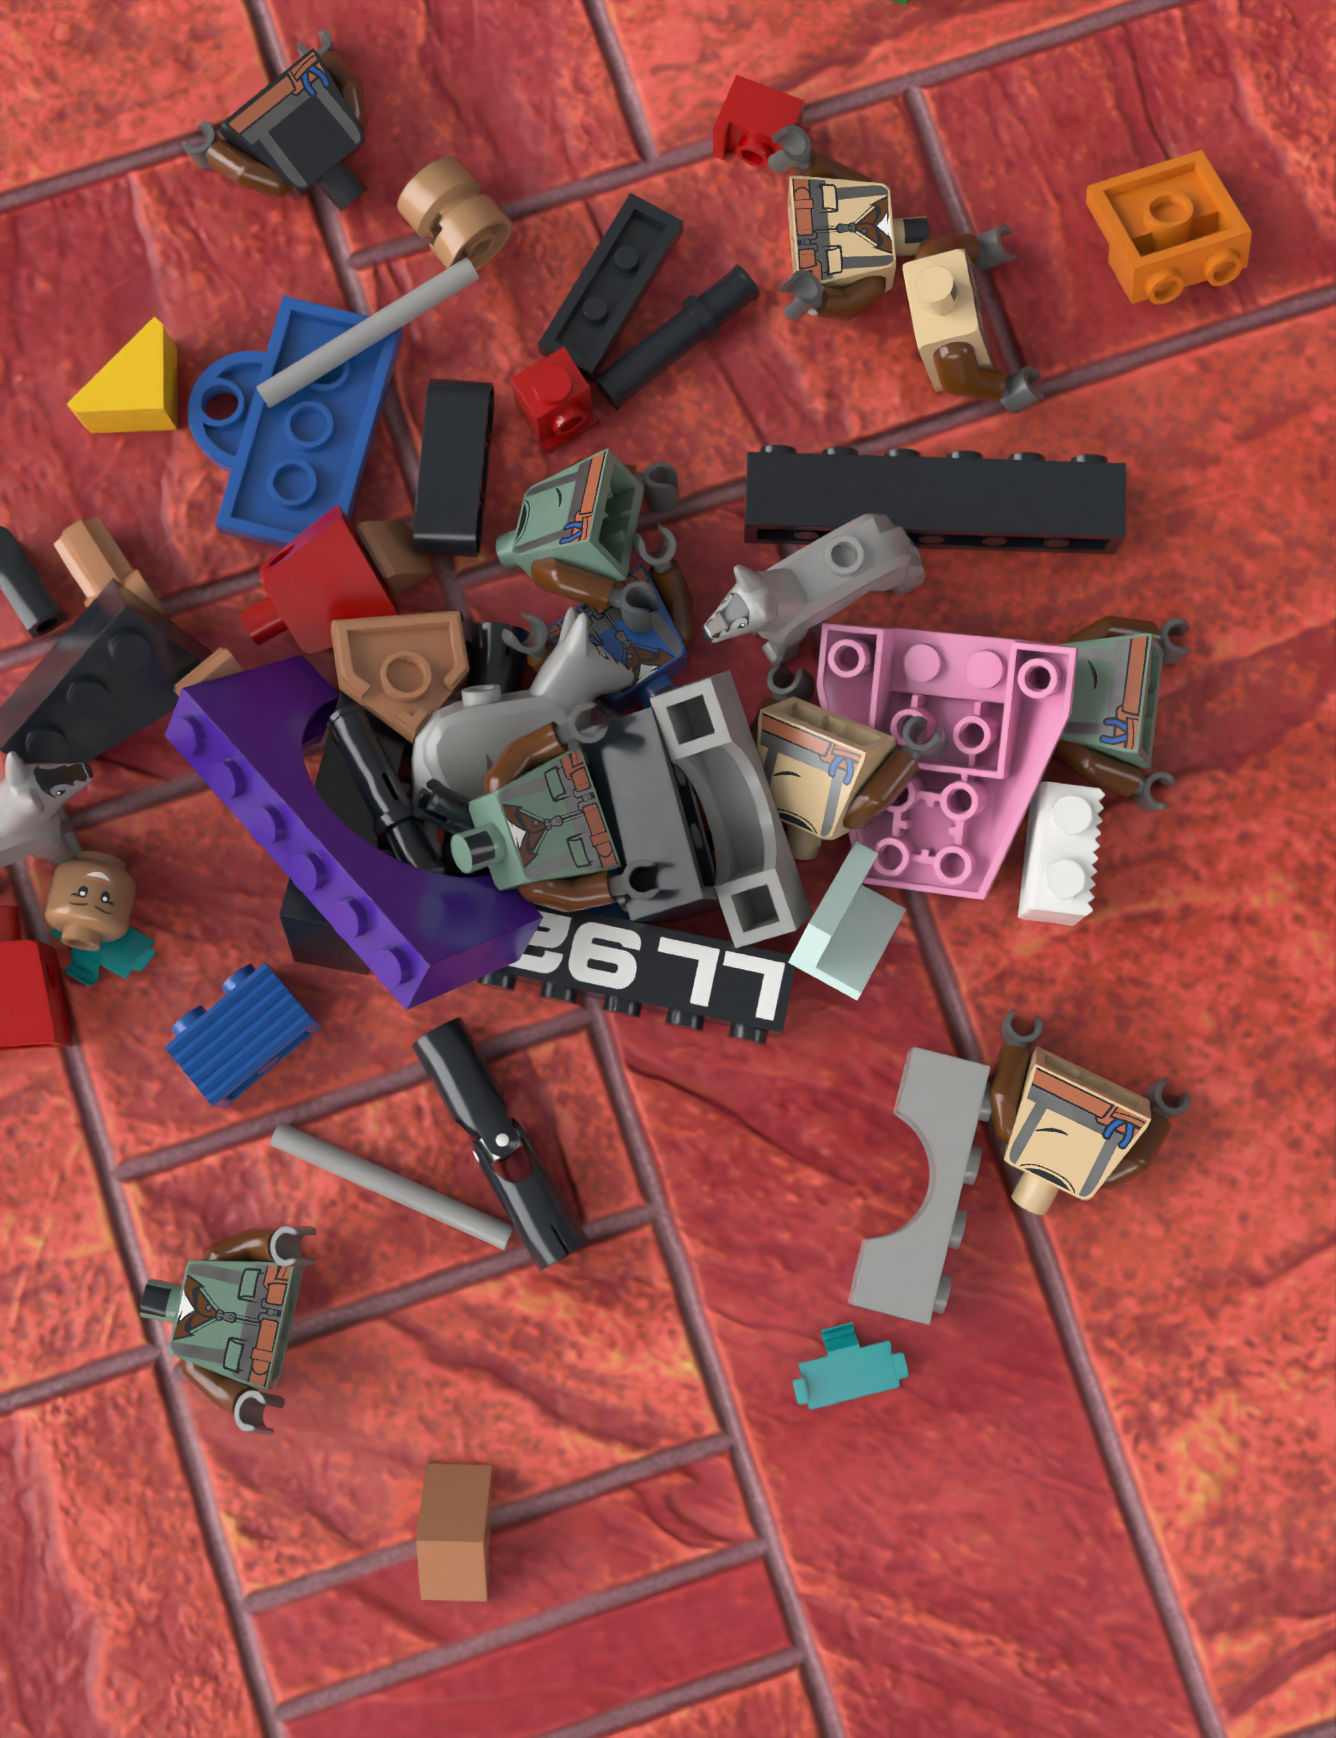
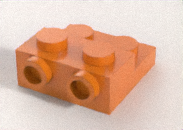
M1202 149L1087 186L1086 204L1109 243L1108 263L1131 304L1147 299L1153 304H1166L1179 296L1184 287L1206 280L1213 286H1222L1234 280L1242 269L1248 267L1252 231Z

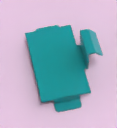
M129 926L127 933L123 937L115 941L101 942L100 949L97 951L73 948L71 951V963L62 971L88 987L98 980L100 965L126 980L133 969L139 972L142 971L154 957L155 951L151 947L155 941ZM52 928L49 934L61 941L62 932Z
M853 1322L821 1330L828 1356L798 1363L802 1378L793 1380L797 1403L799 1405L808 1403L809 1410L898 1388L900 1387L899 1379L907 1378L909 1374L904 1354L902 1352L893 1354L890 1340L860 1347L855 1335Z

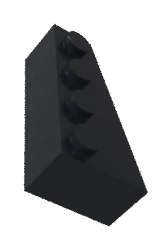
M340 691L335 712L343 707L359 703ZM366 709L367 716L410 800L412 792V778L410 777L414 742L412 744ZM329 731L314 786L332 812L347 827L375 848L393 857L388 845L378 841L373 831V824L376 820L357 782L354 780L352 772L333 734ZM289 877L279 917L294 961L368 975L370 968L348 943L337 934L333 926L305 894L295 886Z

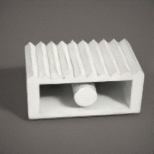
M1040 782V785H1038L1030 802L1018 918L1074 926L1093 911L1088 903L1095 898L1089 890L1096 885L1091 879L1097 873L1092 865L1098 860L1094 851L1100 845L1095 839L1101 834L1097 826L1103 821L1098 816L1104 809L1100 801L1105 796L1100 788L1054 782Z

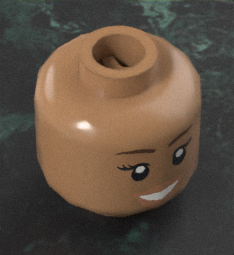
M81 851L76 853L75 859L66 860L56 867L44 915L49 925L62 932V943L81 950L97 951L100 949L101 942L118 940L127 933L137 895V883L134 877L126 872L127 866L125 862L108 854Z

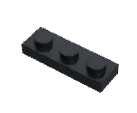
M630 193L538 343L539 353L547 357L565 347L583 377L592 382L684 232L683 221Z

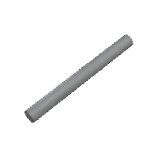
M467 257L256 386V389L270 409L479 280L475 268Z
M283 1122L278 1124L271 1138L270 1146L500 1249H506L515 1227L507 1222Z

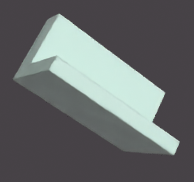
M857 841L810 920L788 962L855 1000H858L906 911V908L862 885L879 853Z

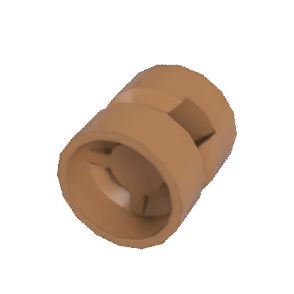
M454 156L442 157L419 171L404 188L399 197L397 207L399 213L420 237L424 239L431 238L429 243L431 251L446 269L467 257L475 270H478L503 248L513 229L512 221L490 196L486 194L479 195L481 191L479 182L463 163Z

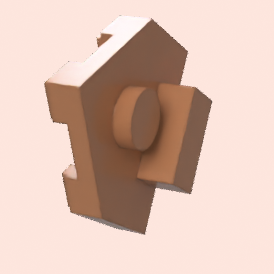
M460 610L332 620L330 630L339 689L413 744L415 737L426 725L432 712L441 709L467 678L469 664Z

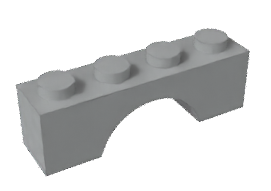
M730 670L650 698L670 760L686 774L706 814L716 856L714 888L735 948L796 931L813 914Z
M913 1047L908 1051L893 1114L904 1121L916 1133L924 1146L930 1171L928 1190L918 1212L901 1228L883 1236L862 1239L847 1303L930 1325L932 1312L943 1314L952 1280L951 1275L942 1273L948 1247L953 1249L959 1248L967 1217V1211L957 1209L963 1183L968 1185L974 1184L981 1160L982 1147L972 1145L978 1120L988 1122L991 1115L990 1082H987L990 1066Z

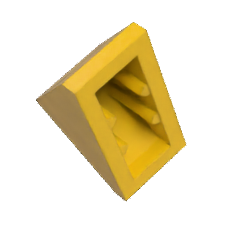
M153 317L67 403L78 420L91 433L178 430L177 347L164 325L156 317Z

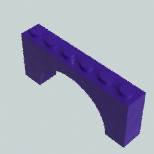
M303 655L182 688L165 736L405 1010L520 960L540 925L543 916L530 902L524 899L518 889L500 891L495 886L491 875L480 877L448 876L429 872L401 862L359 837L323 801L309 777L302 751L321 742L327 729L326 723L329 722L328 718L336 709L339 694Z

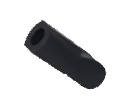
M0 526V588L32 638L43 636L59 627L67 618L13 534L7 528Z

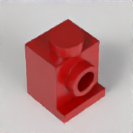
M736 75L713 127V157L724 160L728 150L735 152L741 160L749 165L759 168L768 167L769 157L779 150H785L780 144L773 143L771 140V136L788 125H797L809 137L810 128L802 125L805 100Z
M565 347L510 378L516 405L547 454L600 424L599 418L593 410L590 386Z

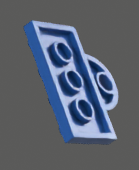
M283 296L266 352L241 351L229 354L212 363L200 375L190 394L188 421L196 442L207 458L219 468L230 473L215 524L220 533L283 548L325 513L339 504L348 520L351 521L403 340L404 331L402 327L269 409L256 386L370 317ZM226 393L238 398V407L229 418L214 420L207 416L208 403L215 396Z

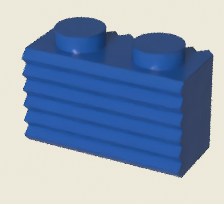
M267 963L261 965L257 970L252 964H248L235 972L222 985V990L226 993V996L208 1011L203 1006H198L180 1018L171 1029L177 1037L164 1047L213 1107L225 1109L231 1105L243 1092L250 1089L263 1075L270 1072L274 1066L278 1065L293 1050L298 1048L322 1027V1024L276 969Z

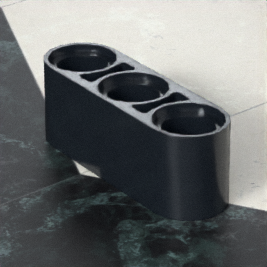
M431 378L429 380L413 523V546L416 553L476 558L479 556L494 419V384L492 382Z

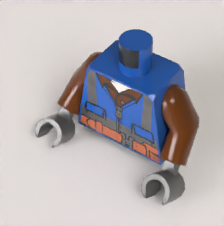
M657 523V526L662 533L663 542L658 550L646 552L644 541L638 533L634 535L632 540L633 548L637 554L646 562L652 564L649 571L641 563L628 572L626 580L614 584V587L620 589L635 581H644L652 586L657 595L659 609L653 610L644 606L637 607L646 610L651 615V630L644 633H636L629 630L623 622L621 609L607 605L605 611L586 604H581L575 608L577 616L585 613L588 617L589 640L599 644L614 659L633 668L636 673L631 686L616 693L597 696L592 701L597 705L591 708V710L607 707L612 713L618 715L639 701L645 709L652 707L650 698L677 688L671 679L688 666L686 650L690 648L695 639L693 600L678 561L672 559L677 546L675 537L660 523ZM521 612V616L531 626V633L528 639L519 643L517 637L505 628L502 632V638L505 644L511 648L528 654L527 662L538 674L542 665L559 642L565 616L547 628L538 617Z

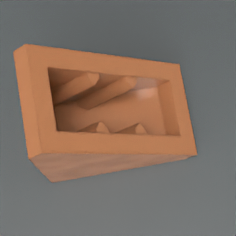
M428 1462L426 1464L416 1535L421 1600L488 1601L493 1464Z

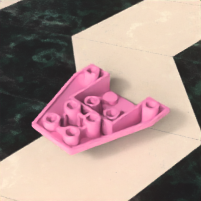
M822 623L816 686L821 708L897 738L894 749L902 750L906 745L903 738V728L905 723L915 716H923L928 721L925 729L917 737V744L928 743L940 728H943L948 736L947 747L940 756L934 759L919 758L917 761L920 767L919 771L895 802L864 829H854L848 832L851 847L857 841L879 853L863 883L981 900L987 898L1070 718L1079 648L1022 639L911 628Z

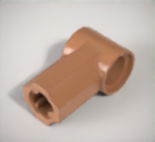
M99 516L90 520H79L62 531L61 537L53 545L60 554L71 576L79 584L87 597V600L84 601L86 608L114 578L165 617L169 616L148 581L138 568L133 569Z

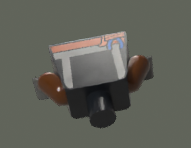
M323 29L318 31L322 45L321 49L316 51L314 48L307 50L301 41L298 42L297 49L300 59L223 121L220 133L226 140L220 138L209 122L203 121L199 123V129L208 139L206 143L200 147H192L186 141L182 144V147L198 167L202 169L213 168L237 185L276 199L288 195L293 200L298 201L318 184L340 212L348 208L368 190L346 162L365 142L363 132L368 124L362 80L345 59L335 51L330 32Z

